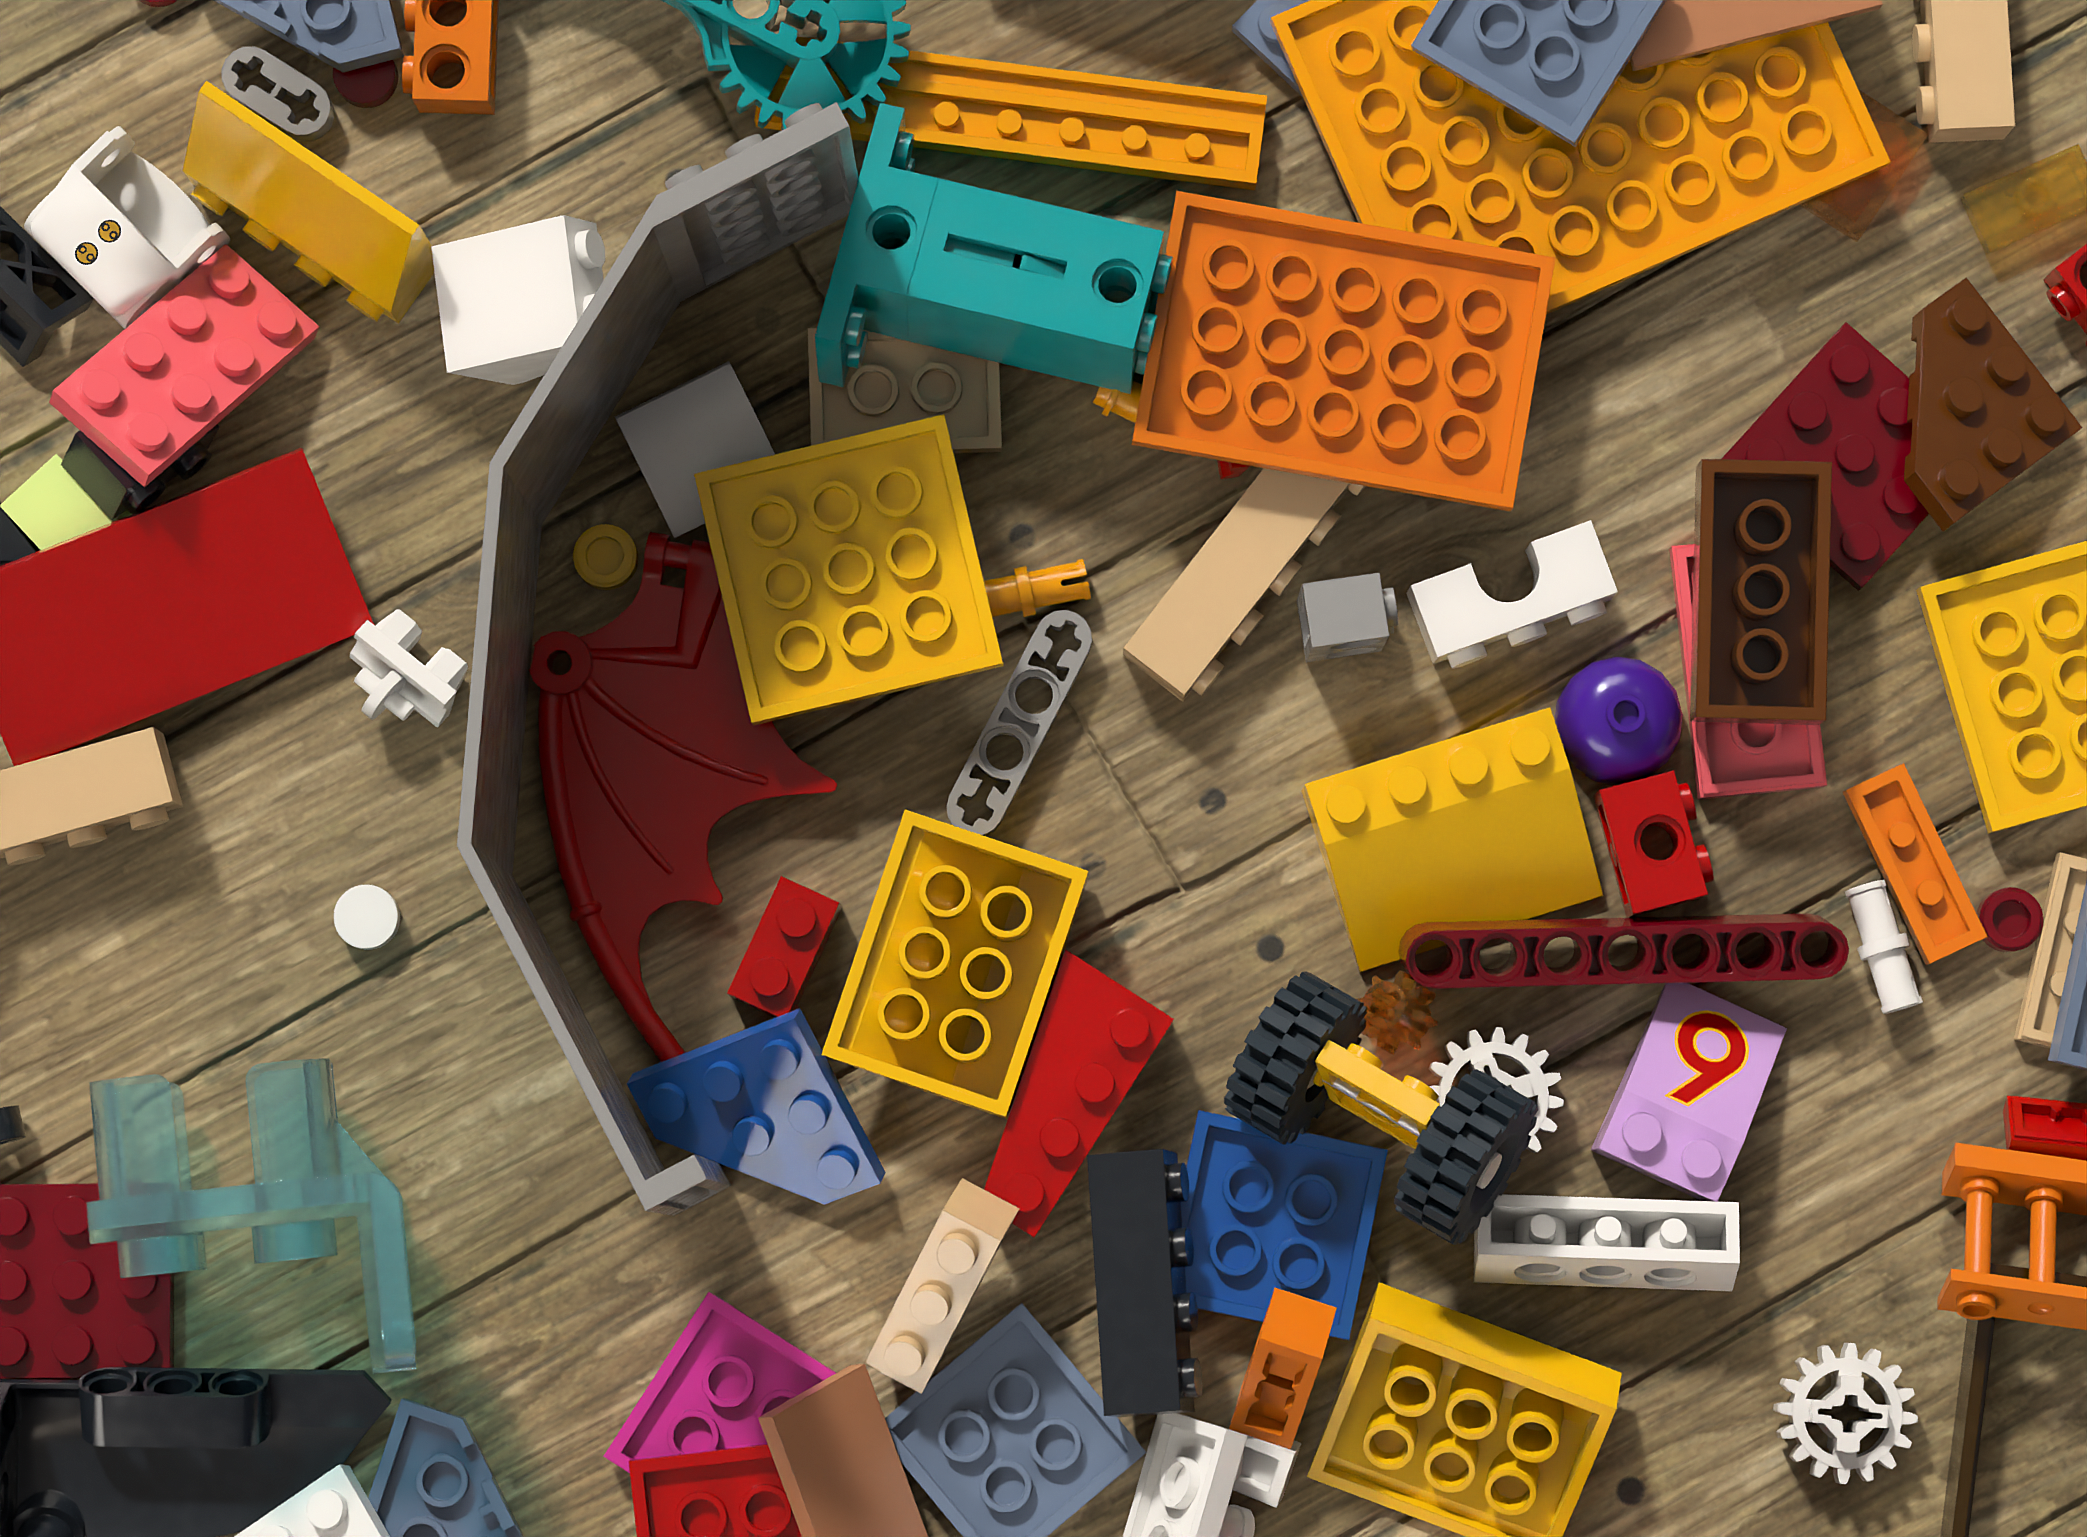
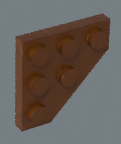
M1967 277L1928 304L1912 318L1911 341L1916 342L1915 371L1909 375L1907 422L1912 423L1911 453L1905 457L1904 482L1942 531L1956 523L2083 428Z

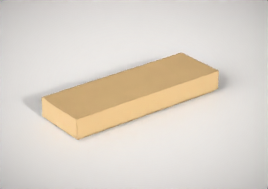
M2061 852L2055 856L2043 909V927L2039 937L2036 939L2014 1040L2051 1048L2087 880V859Z

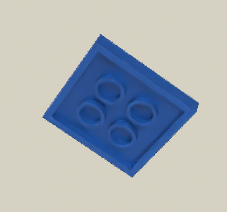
M1198 1110L1186 1166L1189 1177V1198L1187 1202H1181L1182 1228L1190 1229L1194 1248L1193 1264L1190 1267H1185L1187 1293H1194L1197 1308L1263 1322L1274 1288H1278L1337 1307L1329 1336L1349 1340L1388 1150L1310 1133H1304L1303 1135L1299 1133L1296 1141L1291 1144L1287 1142L1284 1145L1238 1118Z

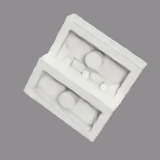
M729 361L615 416L674 538L705 523L694 477L695 473L775 454Z

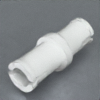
M1878 880L1845 891L1846 898L1849 899L1863 944L1857 948L1860 959L1862 961L1868 960L1882 1004V1013L1888 1014L1923 1003V1000L1919 996L1905 948L1910 946L1907 933L1900 934L1886 891L1885 880Z

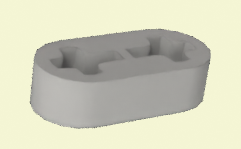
M255 46L239 48L225 59L221 74L226 91L230 97L289 137L301 142L317 140L330 130L334 121V107L326 91L316 82L267 51ZM258 63L262 64L260 72L266 81L274 86L273 90L269 94L261 88L251 85L245 92L241 91L243 82L237 75L238 71L242 67L253 70ZM286 94L300 103H306L310 97H314L313 106L319 113V116L314 122L304 118L298 125L293 124L296 116L289 106L281 101Z

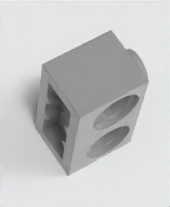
M1380 573L1304 583L1296 600L1306 662L1381 652L1389 638V634H1394V626H1398L1397 605L1393 587L1382 589Z

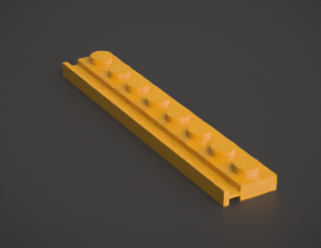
M797 36L796 42L806 47L808 42L815 38ZM908 50L909 55L906 62L888 63L901 76L897 87L882 83L878 84L886 97L885 104L905 108L906 132L914 134L913 147L1248 190L1256 189L1267 95ZM827 63L825 66L844 99L847 101L852 98L829 63ZM787 65L785 66L768 98L769 100L778 104L795 69ZM864 100L862 102L866 112L864 123L860 125L848 113L843 115L849 124L852 140L869 142L878 107ZM756 106L755 110V127H758V119L761 108H759L758 106ZM773 116L764 128L782 131V118Z

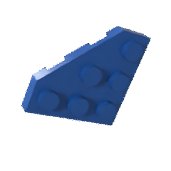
M800 1008L632 1073L627 1082L631 1094L656 1139L825 1205L881 1184L886 1173L826 1057L821 1055L822 1049Z

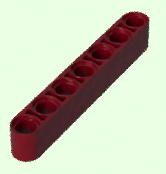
M1764 914L1426 922L1417 924L1406 931L1400 940L1398 952L1400 962L1414 981L1424 987L1478 988L1818 980L1832 977L1841 971L1848 959L1849 946L1843 932L1819 915ZM1824 931L1828 939V946L1824 955L1815 961H1803L1800 947L1804 938L1811 932ZM1749 933H1761L1765 942L1764 951L1761 956L1753 962H1739L1736 949L1741 938ZM1687 934L1698 935L1701 941V950L1697 958L1688 964H1675L1672 950L1677 939ZM1620 936H1634L1638 945L1637 954L1634 959L1626 965H1611L1608 959V950L1612 942ZM1558 937L1571 938L1574 944V953L1570 961L1561 967H1548L1543 957L1548 943ZM1496 938L1508 940L1511 951L1506 963L1495 969L1482 967L1479 956L1484 944ZM1429 940H1440L1446 944L1447 949L1446 959L1442 965L1429 971L1416 967L1415 955L1420 945Z

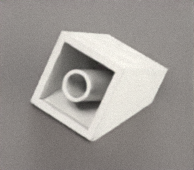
M562 215L431 247L447 373L511 385L524 383L545 375L604 280L602 266L605 262V247L601 236L597 232L596 223Z

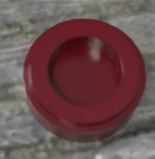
M393 60L344 73L333 67V80L339 93L348 103L359 108H374L388 101L394 94L398 84V70Z
M2007 887L1990 893L1982 900L1976 913L1988 936L1982 940L1989 947L2000 952H2015L2027 948L2036 941L2043 927V912L2040 904L2030 893L2020 888Z

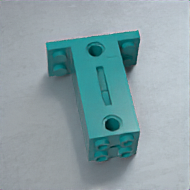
M880 103L815 334L819 382L844 387L849 367L859 369L867 344V331L905 341L1131 394L1136 373L1144 375L1147 354L1150 352L1158 315H1155L1158 293H1165L1171 271L1173 256L1163 254L1164 231L915 173V159L911 158L914 134L906 132L905 108Z

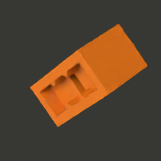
M405 0L406 32H415L414 56L404 55L402 88L404 94H412V100L419 113L495 115L499 0ZM457 1L467 6L466 15L458 24L442 26L435 22L436 12L443 4ZM447 63H456L465 68L464 76L456 86L443 89L433 85L434 73L440 66Z
M1274 1288L1241 1386L1229 1427L1230 1430L1291 1449L1323 1359L1337 1307Z

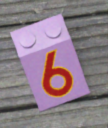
M1665 983L1591 1150L1696 1199L1718 1202L1745 1141L1787 1028L1689 983Z

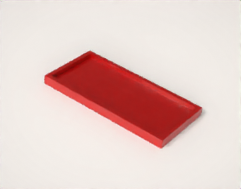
M303 448L0 566V735L14 766L49 757L355 635L356 631L367 620L374 625Z

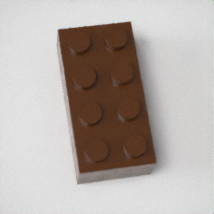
M1701 459L1696 466L1690 722L1819 725L1826 721L1832 462Z

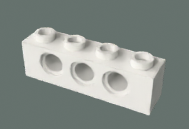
M1502 1194V1196L1498 1195L1494 1201V1208L1487 1217L1483 1216L1481 1218L1479 1227L1474 1231V1282L1732 1291L1740 1265L1739 1202Z

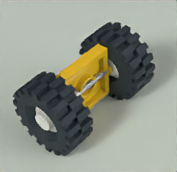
M1305 971L1301 972L1300 977L1295 975L1289 980L1286 989L1281 987L1274 995L1272 1006L1264 1008L1259 1016L1260 1022L1254 1031L1250 1030L1244 1041L1247 1045L1244 1051L1237 1055L1233 1064L1236 1070L1227 1081L1226 1088L1229 1091L1224 1096V1104L1227 1105L1226 1111L1279 1143L1286 1145L1287 1142L1291 1144L1296 1141L1299 1133L1303 1135L1310 1128L1313 1117L1319 1118L1325 1110V1102L1329 1098L1339 1106L1415 1149L1414 1153L1409 1154L1404 1165L1407 1170L1399 1178L1397 1184L1399 1192L1394 1197V1204L1397 1205L1395 1210L1453 1245H1456L1457 1242L1462 1243L1466 1240L1468 1233L1473 1234L1479 1227L1481 1218L1489 1215L1494 1208V1201L1498 1195L1502 1196L1507 1188L1508 1183L1506 1182L1511 1173L1516 1172L1522 1160L1519 1157L1522 1151L1528 1147L1532 1137L1528 1134L1536 1125L1537 1117H1535V1114L1538 1111V1105L1533 1100L1493 1077L1475 1069L1472 1070L1470 1075L1466 1074L1460 1079L1457 1088L1454 1086L1446 1094L1445 1103L1441 1107L1436 1102L1439 1095L1432 1088L1412 1076L1406 1075L1401 1082L1381 1070L1384 1065L1382 1061L1360 1046L1362 1038L1358 1036L1365 1029L1367 1022L1364 1018L1367 1014V1007L1364 1006V1003L1312 973Z

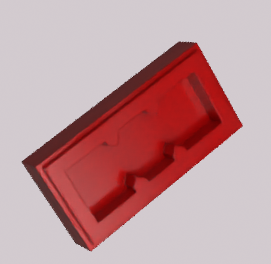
M2007 1095L2003 1109L2007 1150L2087 1161V1103Z

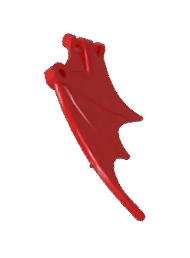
M650 532L645 547L641 585L632 604L612 622L593 633L578 637L566 631H553L541 636L533 645L535 646L531 669L528 670L533 681L541 688L538 706L539 760L547 817L556 860L572 908L569 914L570 920L573 922L577 921L579 929L606 982L660 1062H663L686 1052L654 1010L642 980L639 956L640 940L649 917L664 905L680 901H698L712 905H720L723 902V895L714 880L708 861L710 834L712 828L723 816L737 807L759 800L781 796L832 793L836 791L838 784L832 778L802 761L784 742L773 721L757 725L751 723L710 542L694 539L692 545L671 542V536L668 534ZM666 566L686 570L684 589L661 585ZM568 653L572 659L570 670L563 675H556L553 670L554 659L559 654Z

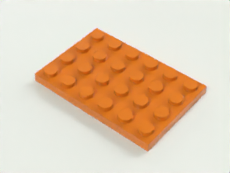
M1176 191L1165 255L1173 256L1166 291L1164 294L1158 293L1155 315H1158L1151 349L1147 354L1132 445L1511 512L1515 500L1556 257Z

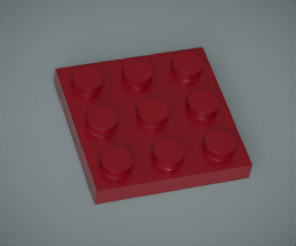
M1845 322L1721 459L1832 462L1830 566L1859 591L1929 513L1904 482L1905 457L1911 453L1912 423L1907 422L1909 377Z
M175 1183L0 1184V1379L81 1378L89 1371L106 1367L174 1368Z

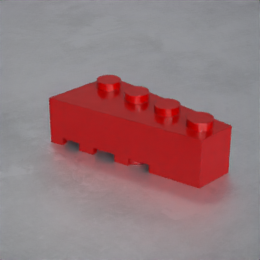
M1066 949L984 1188L987 1192L1019 1208L1012 1224L1033 1238L1036 1237L1174 1021V1018Z

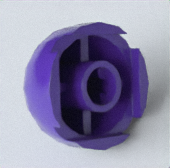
M1612 657L1590 663L1569 680L1557 700L1554 720L1568 761L1570 760L1578 770L1585 773V776L1595 782L1620 785L1647 778L1668 762L1680 742L1683 714L1677 692L1662 672L1641 660Z

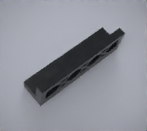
M0 206V242L8 244L19 255V263L0 259V345L24 367L41 356L54 330L88 310L94 298ZM33 284L52 287L66 302L51 310L33 292Z

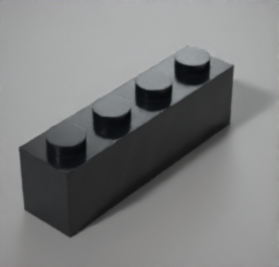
M1166 1149L1087 1155L1104 1416L1131 1417L1195 1412L1194 1397H1201L1203 1381L1200 1362L1198 1358H1191L1189 1332H1196L1198 1308L1194 1293H1187L1185 1267L1192 1266L1194 1259L1191 1231L1189 1228H1182L1181 1202H1187L1189 1198V1177L1185 1163H1178L1176 1152Z

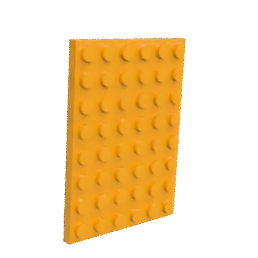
M1310 0L1277 14L1270 19L1273 31L1358 222L1556 257L1546 314L1880 170L1891 162L1828 22L1637 71H1632L1629 60L1579 143L1574 147L1412 50L1411 44L1439 0Z

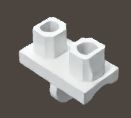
M400 609L392 612L376 626L367 620L354 635L357 642L349 657L363 668L355 677L354 682L370 694L362 707V712L373 720L387 708L404 721L415 709L438 728L450 715L456 692L466 676L468 665L450 649L443 647L426 665H423L408 653L420 640L422 630L414 620Z

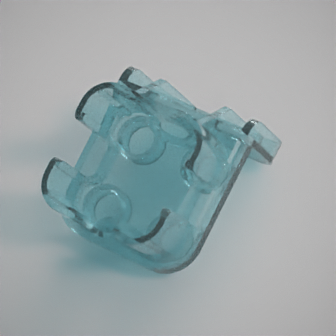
M330 1058L261 1063L253 1066L246 1075V1090L255 1184L201 1190L192 1189L184 1094L178 1085L156 1074L89 1082L99 1201L86 1202L90 1244L117 1243L120 1278L207 1269L204 1234L236 1230H252L255 1264L338 1255L335 1220L357 1218L373 1374L417 1369L416 1336L402 1196L396 1185L383 1175L339 1124L334 1069Z

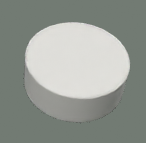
M358 885L347 890L339 898L334 910V924L338 934L348 944L364 950L377 949L389 943L397 933L400 925V910L395 899L385 890L374 885Z

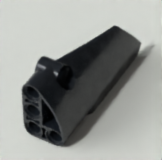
M106 1367L89 1371L79 1380L0 1379V1537H218L241 1532L339 1464L343 1465L367 1431L391 1404L392 1399L365 1370Z

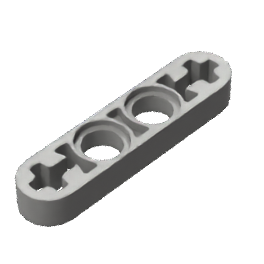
M1068 610L1054 611L1045 616L1038 624L949 795L947 814L951 825L988 836L1003 821L1089 655L1092 645L1091 629L1086 620L1079 614ZM1065 624H1069L1076 628L1074 639L1081 644V647L1077 652L1066 649L1056 665V669L1068 671L1065 680L1061 682L1048 669L1030 666L1029 663L1034 655H1037L1046 663L1053 646V641L1046 637V633L1050 628L1055 631H1061ZM1036 678L1043 680L1049 685L1052 690L1053 699L1047 710L1039 714H1030L1019 708L1015 694L1022 682ZM999 735L1013 736L1020 741L1023 747L1022 761L1011 770L1003 771L996 769L989 763L986 757L988 744ZM979 767L992 780L1010 783V786L1005 794H1001L993 786L986 801V807L993 812L992 817L989 821L978 818L974 825L970 826L963 822L965 811L958 806V802L962 797L973 799L977 795L983 782L980 779L970 778L974 769Z

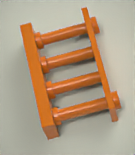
M1955 1143L1942 1172L1941 1195L1958 1197L1966 1202L1964 1270L1951 1268L1938 1296L1937 1309L1957 1312L1961 1317L1971 1320H1984L1995 1317L2087 1330V1287L2055 1283L2057 1212L2087 1215V1161ZM1993 1203L2022 1206L2031 1211L2029 1279L1990 1274Z

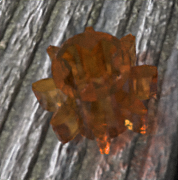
M1399 970L1395 976L1394 983L1384 981L1376 975L1373 976V986L1368 989L1363 998L1357 999L1367 1007V1014L1364 1017L1366 1027L1361 1034L1370 1039L1377 1038V1047L1389 1054L1394 1055L1398 1049L1399 1042L1407 1043L1417 1050L1420 1049V1039L1427 1033L1430 1027L1438 1025V1021L1431 1017V1011L1428 1006L1435 999V993L1424 986L1416 987V981L1404 971Z

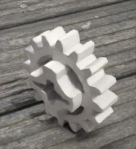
M1501 1027L1493 1029L1490 1042L1483 1043L1476 1029L1467 1032L1469 1048L1464 1051L1452 1041L1444 1046L1448 1057L1451 1059L1450 1063L1445 1065L1432 1062L1428 1068L1435 1076L1440 1078L1438 1086H1429L1439 1095L1437 1102L1442 1107L1445 1103L1446 1094L1451 1090L1452 1082L1457 1072L1468 1062L1470 1074L1475 1069L1482 1072L1485 1071L1487 1075L1527 1098L1535 1096V1104L1538 1105V1111L1535 1114L1537 1121L1535 1127L1528 1134L1532 1137L1526 1149L1533 1153H1537L1542 1149L1539 1140L1534 1134L1538 1129L1543 1132H1555L1558 1126L1546 1117L1548 1109L1559 1108L1564 1104L1563 1099L1549 1095L1548 1086L1561 1080L1560 1073L1544 1074L1540 1068L1549 1056L1547 1051L1542 1050L1532 1056L1528 1055L1525 1049L1529 1036L1521 1034L1510 1045L1505 1043V1035ZM1492 1054L1502 1055L1514 1060L1523 1067L1527 1075L1515 1078L1498 1069Z
M1844 1343L1840 1358H1835L1833 1351L1828 1345L1817 1347L1818 1364L1814 1365L1807 1359L1799 1357L1795 1364L1802 1374L1800 1379L1796 1381L1782 1378L1779 1383L1786 1391L1791 1393L1789 1402H1780L1773 1406V1411L1788 1415L1789 1424L1776 1431L1777 1436L1782 1439L1795 1438L1798 1444L1792 1449L1789 1457L1795 1462L1806 1459L1808 1456L1813 1458L1809 1474L1814 1477L1820 1478L1827 1471L1828 1467L1831 1466L1833 1467L1835 1483L1847 1484L1851 1469H1856L1857 1474L1863 1481L1874 1480L1872 1467L1874 1462L1877 1461L1882 1466L1893 1469L1896 1463L1889 1452L1893 1445L1910 1448L1912 1444L1905 1435L1900 1433L1902 1424L1918 1422L1917 1415L1905 1412L1902 1408V1402L1909 1400L1915 1395L1913 1388L1895 1387L1893 1382L1899 1377L1902 1369L1898 1365H1891L1883 1370L1879 1369L1881 1352L1876 1349H1870L1863 1359L1860 1360L1858 1359L1855 1343ZM1834 1371V1375L1831 1376V1387L1817 1399L1806 1398L1812 1386L1821 1377ZM1862 1373L1876 1383L1884 1396L1886 1405L1875 1404L1863 1390L1864 1378L1861 1377ZM1845 1395H1848L1849 1405L1858 1407L1859 1411L1872 1412L1873 1415L1871 1418L1859 1417L1858 1420L1848 1421L1846 1431H1843L1842 1421L1832 1419L1830 1415L1818 1414V1410L1821 1408L1832 1409V1406H1841L1845 1401ZM1805 1422L1816 1423L1828 1436L1827 1448H1829V1453L1818 1447L1811 1439ZM1875 1427L1884 1428L1878 1441L1871 1448L1857 1455L1860 1449V1440Z

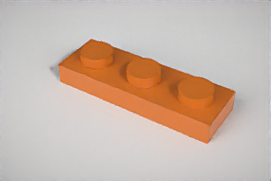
M1900 764L1843 791L1842 793L1925 965L1988 937L1905 764Z

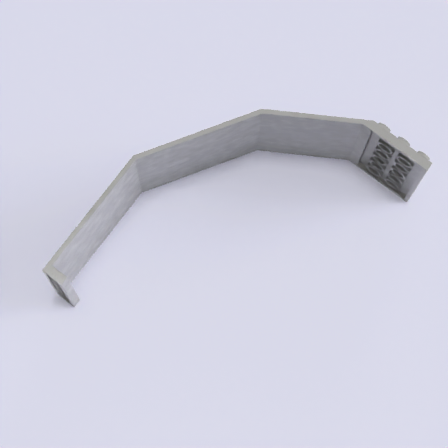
M837 102L825 109H822L820 103L806 106L790 115L784 121L786 129L765 140L762 139L760 134L748 136L736 142L725 151L726 160L703 171L701 165L688 167L676 173L665 182L668 190L656 195L489 464L457 847L645 1211L673 1216L725 1190L731 1184L718 1162L697 1155H692L665 1170L513 877L530 674L528 669H530L542 524L680 302L849 215L858 183V173L850 127Z

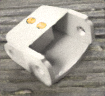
M118 126L110 132L106 131L72 164L56 188L28 216L24 229L126 329L221 247L228 244L230 237L217 223L210 225L191 199L171 179L151 163L131 152L135 142Z

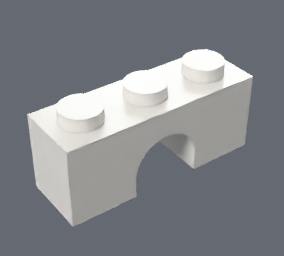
M1591 520L1532 541L1525 552L1533 571L1534 583L1531 593L1519 601L1500 602L1489 597L1479 586L1471 564L1411 585L1406 594L1432 663L1436 664L1448 659L1452 669L1486 657L1485 645L1508 637L1511 647L1519 646L1545 636L1547 631L1544 624L1568 616L1572 626L1607 613L1604 602L1610 601L1618 591Z

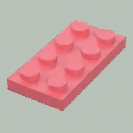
M225 244L52 391L49 403L143 487H146L310 344L316 337L319 325Z

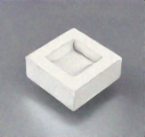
M1247 1436L1243 1450V1468L1239 1477L1235 1480L1232 1490L1277 1508L1287 1488L1301 1443L1294 1440L1291 1449Z

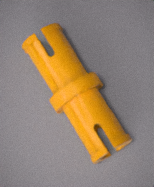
M1078 559L1076 562L1030 572L1027 571L1026 566L1014 568V575L984 580L992 617L1022 611L1023 617L1036 615L1035 608L1081 599H1091L1088 581L1067 586L1061 585L1062 581L1087 575L1084 560Z

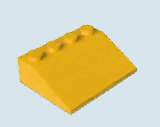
M208 81L203 84L198 92L182 170L191 183L196 186L190 195L221 217L229 208L248 221L242 230L267 249L274 252L279 243L299 256L294 266L320 285L326 287L331 278L351 291L346 301L373 321L378 322L382 314H385L399 324L434 274L432 245L420 225Z
M1551 707L1306 783L1301 790L1359 973L1400 960L1398 952L1400 940L1407 930L1417 924L1426 922L1528 920L1603 896L1571 769ZM1440 940L1426 941L1420 945L1416 955L1446 946V944Z
M904 810L821 1055L1007 1119L1089 878V871Z
M1379 1282L1354 1344L1307 1477L1465 1537H1563L1616 1412L1622 1372Z

